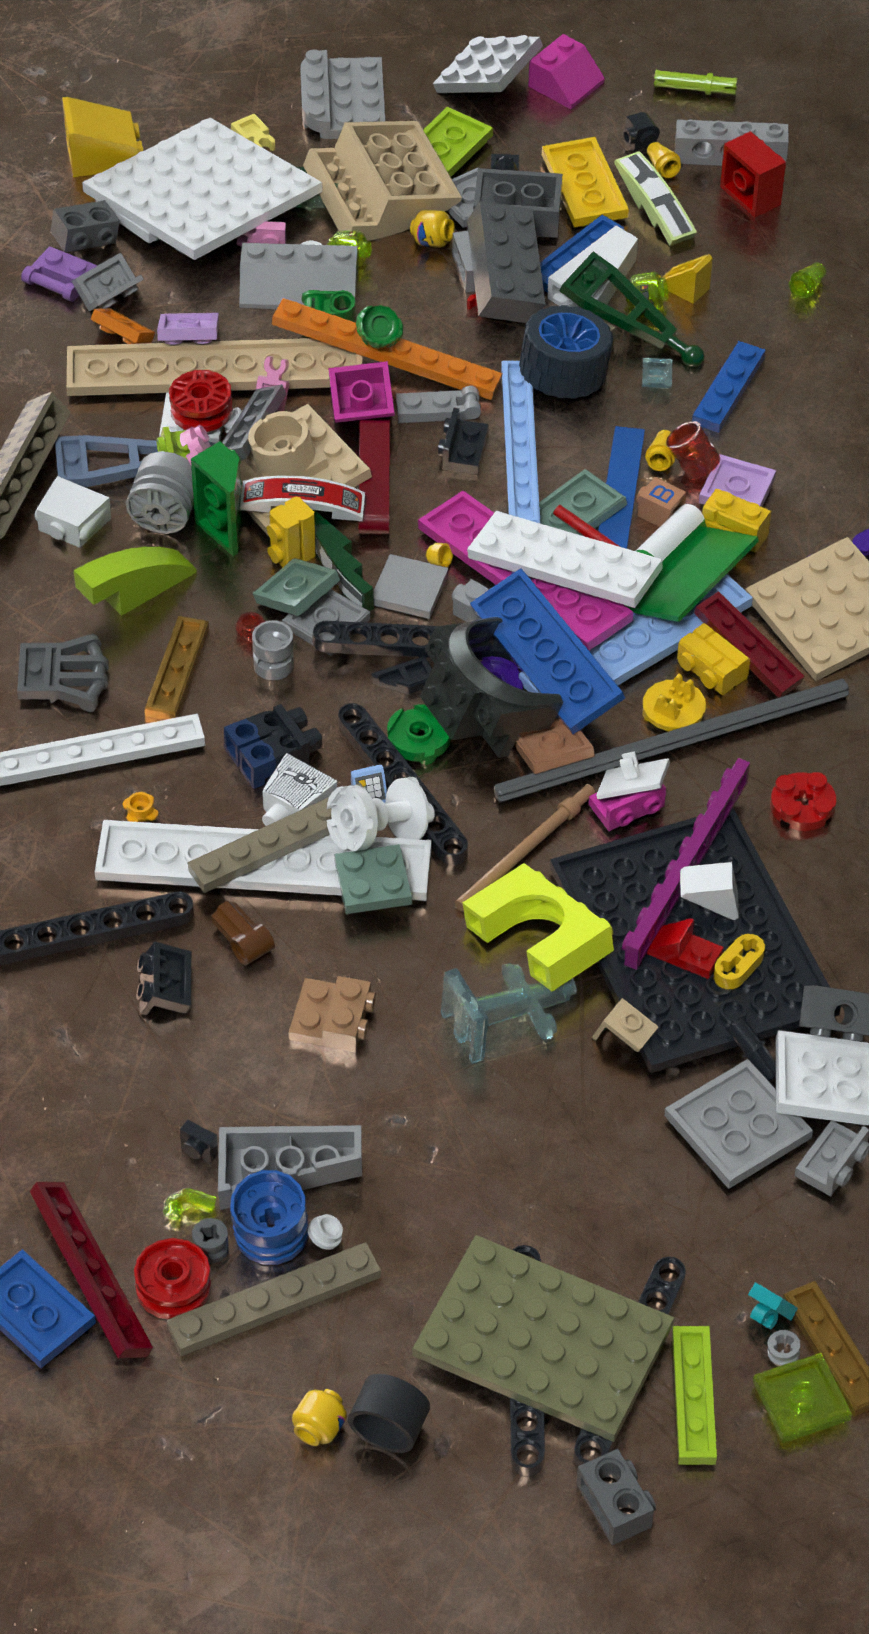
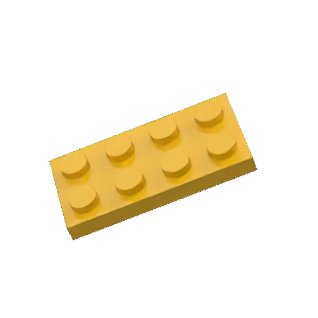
M596 137L542 146V157L549 172L563 174L561 199L574 227L589 225L602 214L611 220L628 218L629 208Z

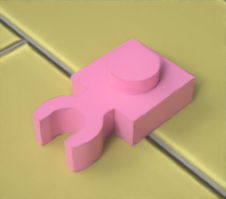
M265 221L256 228L237 238V245L242 246V243L286 244V222Z
M267 356L264 361L267 376H258L256 389L282 384L287 394L289 381L282 380L281 378L282 374L288 370L289 361L287 359L281 360L280 368L275 369L272 365L273 356ZM287 395L277 411H284Z

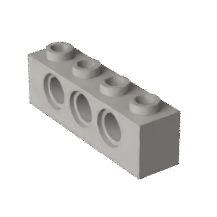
M692 119L677 120L675 153L679 155L681 164L722 166L724 143L751 131L786 161L788 124L700 121Z

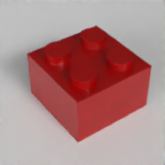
M749 131L724 143L720 187L756 218L781 205L786 161L767 146L763 140Z

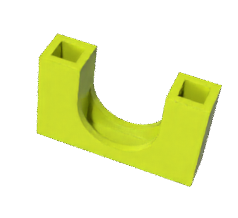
M525 863L462 902L466 927L487 943L514 925L527 920L545 919L560 925L559 929L527 950L530 976L550 991H554L614 951L613 929L606 919L596 916L582 902L578 903L567 895L563 888L556 887L541 872L534 871Z

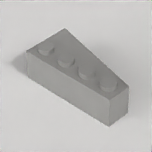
M361 1125L219 1127L218 1196L220 1210L230 1208L231 1196L238 1183L248 1175L261 1170H277L288 1174L301 1185L302 1190L362 1176Z

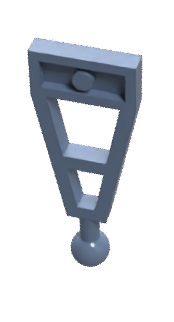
M79 435L57 437L55 441L58 476L83 487L136 477L142 462L139 461L138 454L149 455L150 453L158 452L157 443L154 440ZM86 450L128 453L129 463L88 472Z

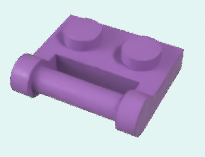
M49 246L32 266L25 267L21 279L29 285L35 283L63 295L64 299L73 302L79 294L71 281L95 268L97 265Z

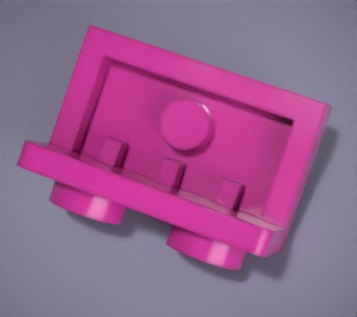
M662 783L659 789L597 799V793L589 796V806L607 830L610 831L619 826H626L633 820L646 814H653L665 806L666 787Z

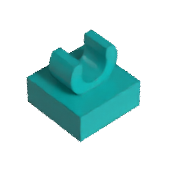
M756 1282L748 1294L760 1302L752 1310L750 1318L770 1330L778 1320V1313L792 1320L798 1309L790 1302Z

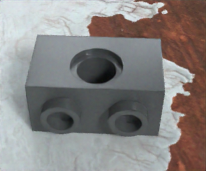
M804 986L799 1027L810 1028V1035L830 1037L831 1031L843 1033L842 1039L863 1042V1036H869V993L822 986ZM839 1005L845 1013L841 1023H838L834 1017V1011Z

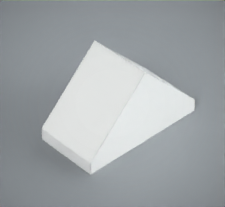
M732 862L687 866L680 870L682 898L734 921L739 918L738 890Z

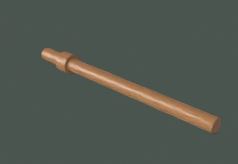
M586 784L573 797L565 798L557 806L558 810L463 893L455 901L456 907L460 911H464L462 902L503 877L566 819L571 820L581 811L580 807L589 800V796L595 794L594 788Z

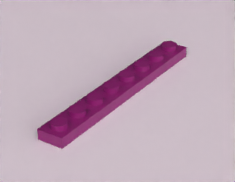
M738 758L732 769L727 768L725 770L719 791L714 790L709 797L707 811L705 814L700 813L696 818L692 836L684 838L677 861L671 860L665 873V881L663 884L658 883L655 886L650 906L642 908L637 919L635 931L627 933L622 945V950H625L624 965L635 970L638 969L659 929L664 925L681 896L680 870L683 867L697 866L701 863L748 783L750 762Z

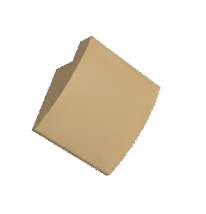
M418 121L345 122L335 148H311L303 164L307 174L322 182V192L319 195L345 243L364 242L410 229L412 220L415 219L421 210L447 211L462 199Z

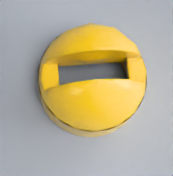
M434 543L427 549L426 558L430 564L448 567L452 562L453 554L449 544Z

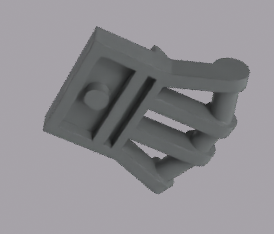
M90 634L63 643H20L18 699H50V703L61 699L78 704L85 711L93 712L98 706L99 695L108 686V676L105 672L109 669V660L102 653L99 637L96 634ZM82 651H85V652H87V653L90 654V655H72V654H76V653H79V652H82ZM80 669H91V670L93 671V672H61V670H80ZM66 686L90 687L87 692H83Z

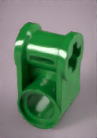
M308 290L302 293L301 301L305 306L352 322L356 321V305L352 293L344 290ZM340 308H348V309L343 310V311L338 310V309H340Z

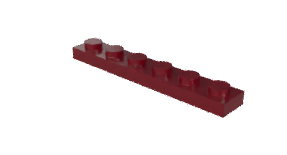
M36 1182L29 1192L118 1358L147 1357L152 1351L153 1346L64 1182Z

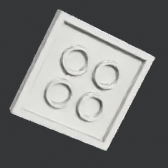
M778 1030L776 1037V1113L869 1126V1043Z

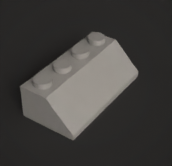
M242 243L239 307L277 309L283 298L303 304L301 301L302 293L308 290L348 291L352 293L356 303L358 275L357 246ZM340 308V309H338V310L343 311V310H346V309H348V308Z

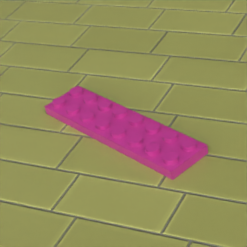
M461 491L418 519L419 530L437 543L449 544L452 554L495 585L514 573L510 570L468 558V547L493 516L494 512L465 491ZM528 576L589 651L633 621V611L623 604Z

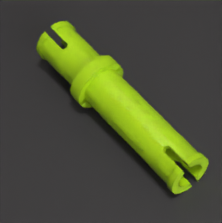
M656 69L654 87L705 92V95L722 93L735 96L738 78L713 76V73L699 75Z

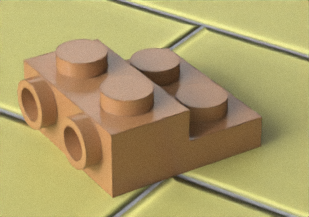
M341 976L337 977L336 983L305 978L289 1029V1040L356 1052L359 1039L365 1040L367 1035L368 1020L365 1019L367 1012L372 1013L375 1006L376 993L371 992V982Z

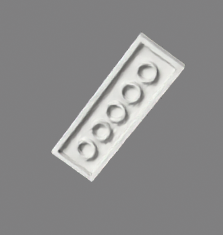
M499 511L493 514L467 549L469 559L513 572L522 568L527 576L633 608L637 606L663 569L662 559Z

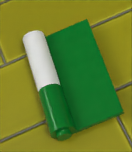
M691 504L682 505L636 550V552L662 559L663 569L635 608L625 606L632 610L633 613L680 622L759 542L758 536L706 527L705 518L697 507Z

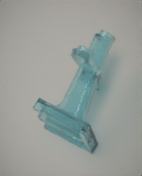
M507 963L502 965V975L510 990L475 997L458 969L455 968L444 972L441 1015L443 1018L454 1016L453 1034L459 1044L469 1040V1060L473 1064L484 1059L487 1029L489 1025L528 1013L539 1036L543 1040L552 1038V1035L557 1032V1026L552 1015L549 1013L545 1015L543 1008L569 1001L570 996L577 992L573 978L554 991H550L541 983L528 985L521 967L518 964L512 965Z

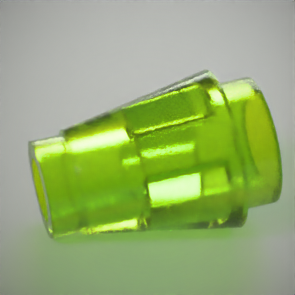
M816 262L793 273L789 282L791 293L798 298L812 296L826 275L825 267L821 263Z

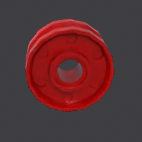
M193 370L180 375L169 388L171 417L175 424L184 430L201 425L206 432H210L226 424L233 414L231 385L218 372Z
M177 1238L159 1240L146 1247L136 1260L134 1268L135 1289L138 1302L146 1312L157 1318L171 1319L204 1306L208 1301L211 1291L208 1257L199 1246L192 1242ZM169 1278H178L176 1280H167Z

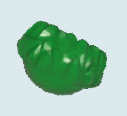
M371 305L365 307L357 316V333L366 345L376 349L388 348L395 345L403 336L404 327L401 319L398 318L395 311L387 306Z

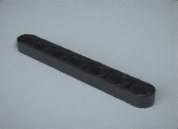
M321 621L313 628L312 643L317 650L325 653L406 657L425 656L430 658L425 651L427 644L420 646L412 640L416 637H424L429 641L436 626ZM328 632L333 634L335 638L330 641H324L318 635ZM353 634H362L366 637V640L358 643L352 641L349 637ZM391 635L396 637L398 641L394 644H387L381 638ZM494 636L490 641L492 644L490 650L473 652L478 660L493 656L514 662Z
M356 703L342 706L338 711V726L368 767L380 765L377 763V760L383 757L391 758L394 761L391 765L383 766L387 791L396 779L415 777L418 780L428 803L434 808V819L432 822H428V825L433 822H439L445 826L440 831H432L427 827L423 838L431 840L432 850L445 864L459 865L463 863L468 857V841L366 709ZM349 715H356L361 720L357 723H348L344 718ZM372 736L377 739V742L369 745L362 743L360 740L363 737ZM450 844H456L462 850L458 853H449L444 848Z
M173 892L0 930V966L187 924L194 916L193 900L187 893ZM175 904H184L188 907L183 913L177 914L170 911V908ZM143 911H151L155 914L154 918L148 921L140 920L137 916ZM117 918L122 921V924L116 928H109L105 925V922L108 919ZM79 925L87 926L90 929L84 935L72 933V929ZM50 932L57 936L55 940L47 943L39 940V937L44 933ZM12 940H20L24 943L17 950H11L6 947V944Z
M521 1245L513 1249L518 1253L541 1262L539 1252L531 1246ZM510 1398L511 1465L514 1471L521 1476H534L542 1470L544 1465V1412ZM522 1417H531L538 1425L531 1431H524L517 1426V1421ZM524 1450H531L537 1454L538 1460L533 1464L527 1465L521 1463L517 1455Z
M670 1256L659 1259L652 1269L638 1302L648 1306L646 1302L649 1299L661 1298L666 1302L667 1306L658 1311L671 1316L685 1282L686 1269L682 1261ZM664 1269H673L679 1274V1278L669 1282L663 1280L659 1273ZM581 1429L574 1448V1462L578 1467L589 1462L580 1454L583 1448L588 1446L595 1447L601 1452L602 1456L612 1451L617 1437L612 1442Z

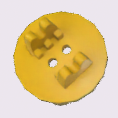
M677 674L674 680H664L655 683L647 689L643 697V718L657 728L666 731L701 722L706 712V702L703 694L694 686V682L691 679L687 682L683 681L681 674Z

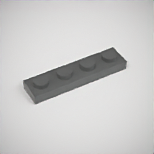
M282 384L256 389L222 443L228 449H232L238 454L240 461L246 459L251 452L248 435L252 426L260 419L263 420L267 415L276 412L287 394Z

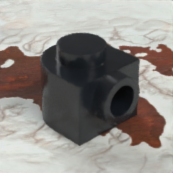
M640 112L626 116L623 139L627 145H630L633 151L648 147L651 143L657 141L660 130L647 113Z

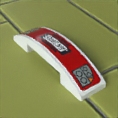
M267 476L243 481L240 510L269 513L271 506H284L286 501L294 497H300L312 510L332 512V519L363 521L365 492L354 487L326 479L305 476Z

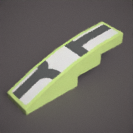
M640 151L614 161L638 209L644 208L654 228L660 227L669 246L695 236L697 231L682 205L661 175Z

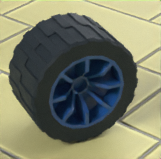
M550 306L537 311V313L529 317V321L525 325L519 362L521 375L536 390L549 396H556L557 398L572 399L581 396L585 397L599 390V387L603 386L607 376L613 344L611 328L593 312L576 306Z

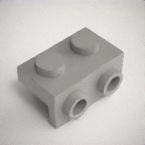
M119 253L71 282L87 309L91 311L96 307L108 308L116 303L113 297L120 293L125 298L137 291L138 287L136 284L144 280L141 274L135 277L123 255Z
M830 1121L796 1167L794 1176L832 1196L838 1186L844 1187L848 1183L853 1173L852 1167L856 1161L862 1163L868 1155L869 1129L863 1126L857 1134L835 1121Z

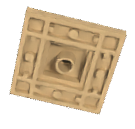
M309 404L294 412H274L267 415L265 419L257 421L250 429L248 435L251 452L240 464L242 485L245 480L259 477L305 476L356 487L372 477L370 468ZM246 511L268 535L267 526L270 525L269 513Z

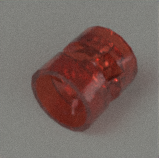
M690 421L678 426L667 437V447L679 461L680 467L688 478H701L713 471L719 464L720 454L714 445L709 442L706 432L697 421Z

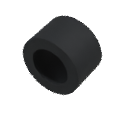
M373 1374L366 1378L348 1416V1424L361 1439L377 1448L396 1453L408 1452L413 1448L429 1413L430 1402L418 1388L407 1381L391 1375Z

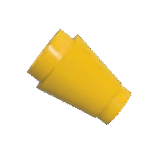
M653 142L648 146L647 154L661 177L672 178L678 174L681 169V160L678 154L659 142Z
M668 430L659 431L646 451V461L653 470L665 471L674 464V435Z

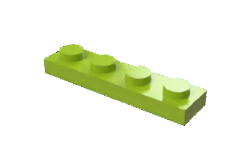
M673 1326L672 1345L678 1464L716 1465L717 1449L709 1326Z

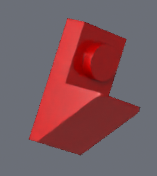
M694 919L661 926L649 946L647 954L709 979L714 971L717 959L723 954L724 947L693 935Z

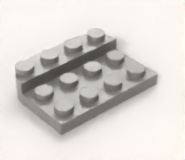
M327 50L307 51L306 58L301 63L302 122L304 128L309 127L316 132H320V138L338 139L345 122H385L382 57L327 59Z

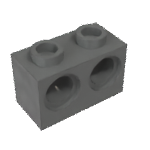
M105 200L53 209L50 232L64 252L115 244L120 220Z
M618 1449L578 1466L576 1483L611 1545H615L652 1528L653 1514L656 1511L652 1495L648 1490L643 1491L637 1482L638 1475L633 1463L629 1459L624 1460ZM611 1477L616 1479L617 1482L606 1483L602 1479ZM631 1508L635 1512L632 1514L622 1513L620 1509Z

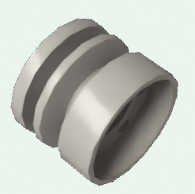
M163 451L150 453L143 458L139 466L135 481L126 500V509L132 520L147 530L163 534L175 533L184 528L193 507L191 465L186 458L175 453Z

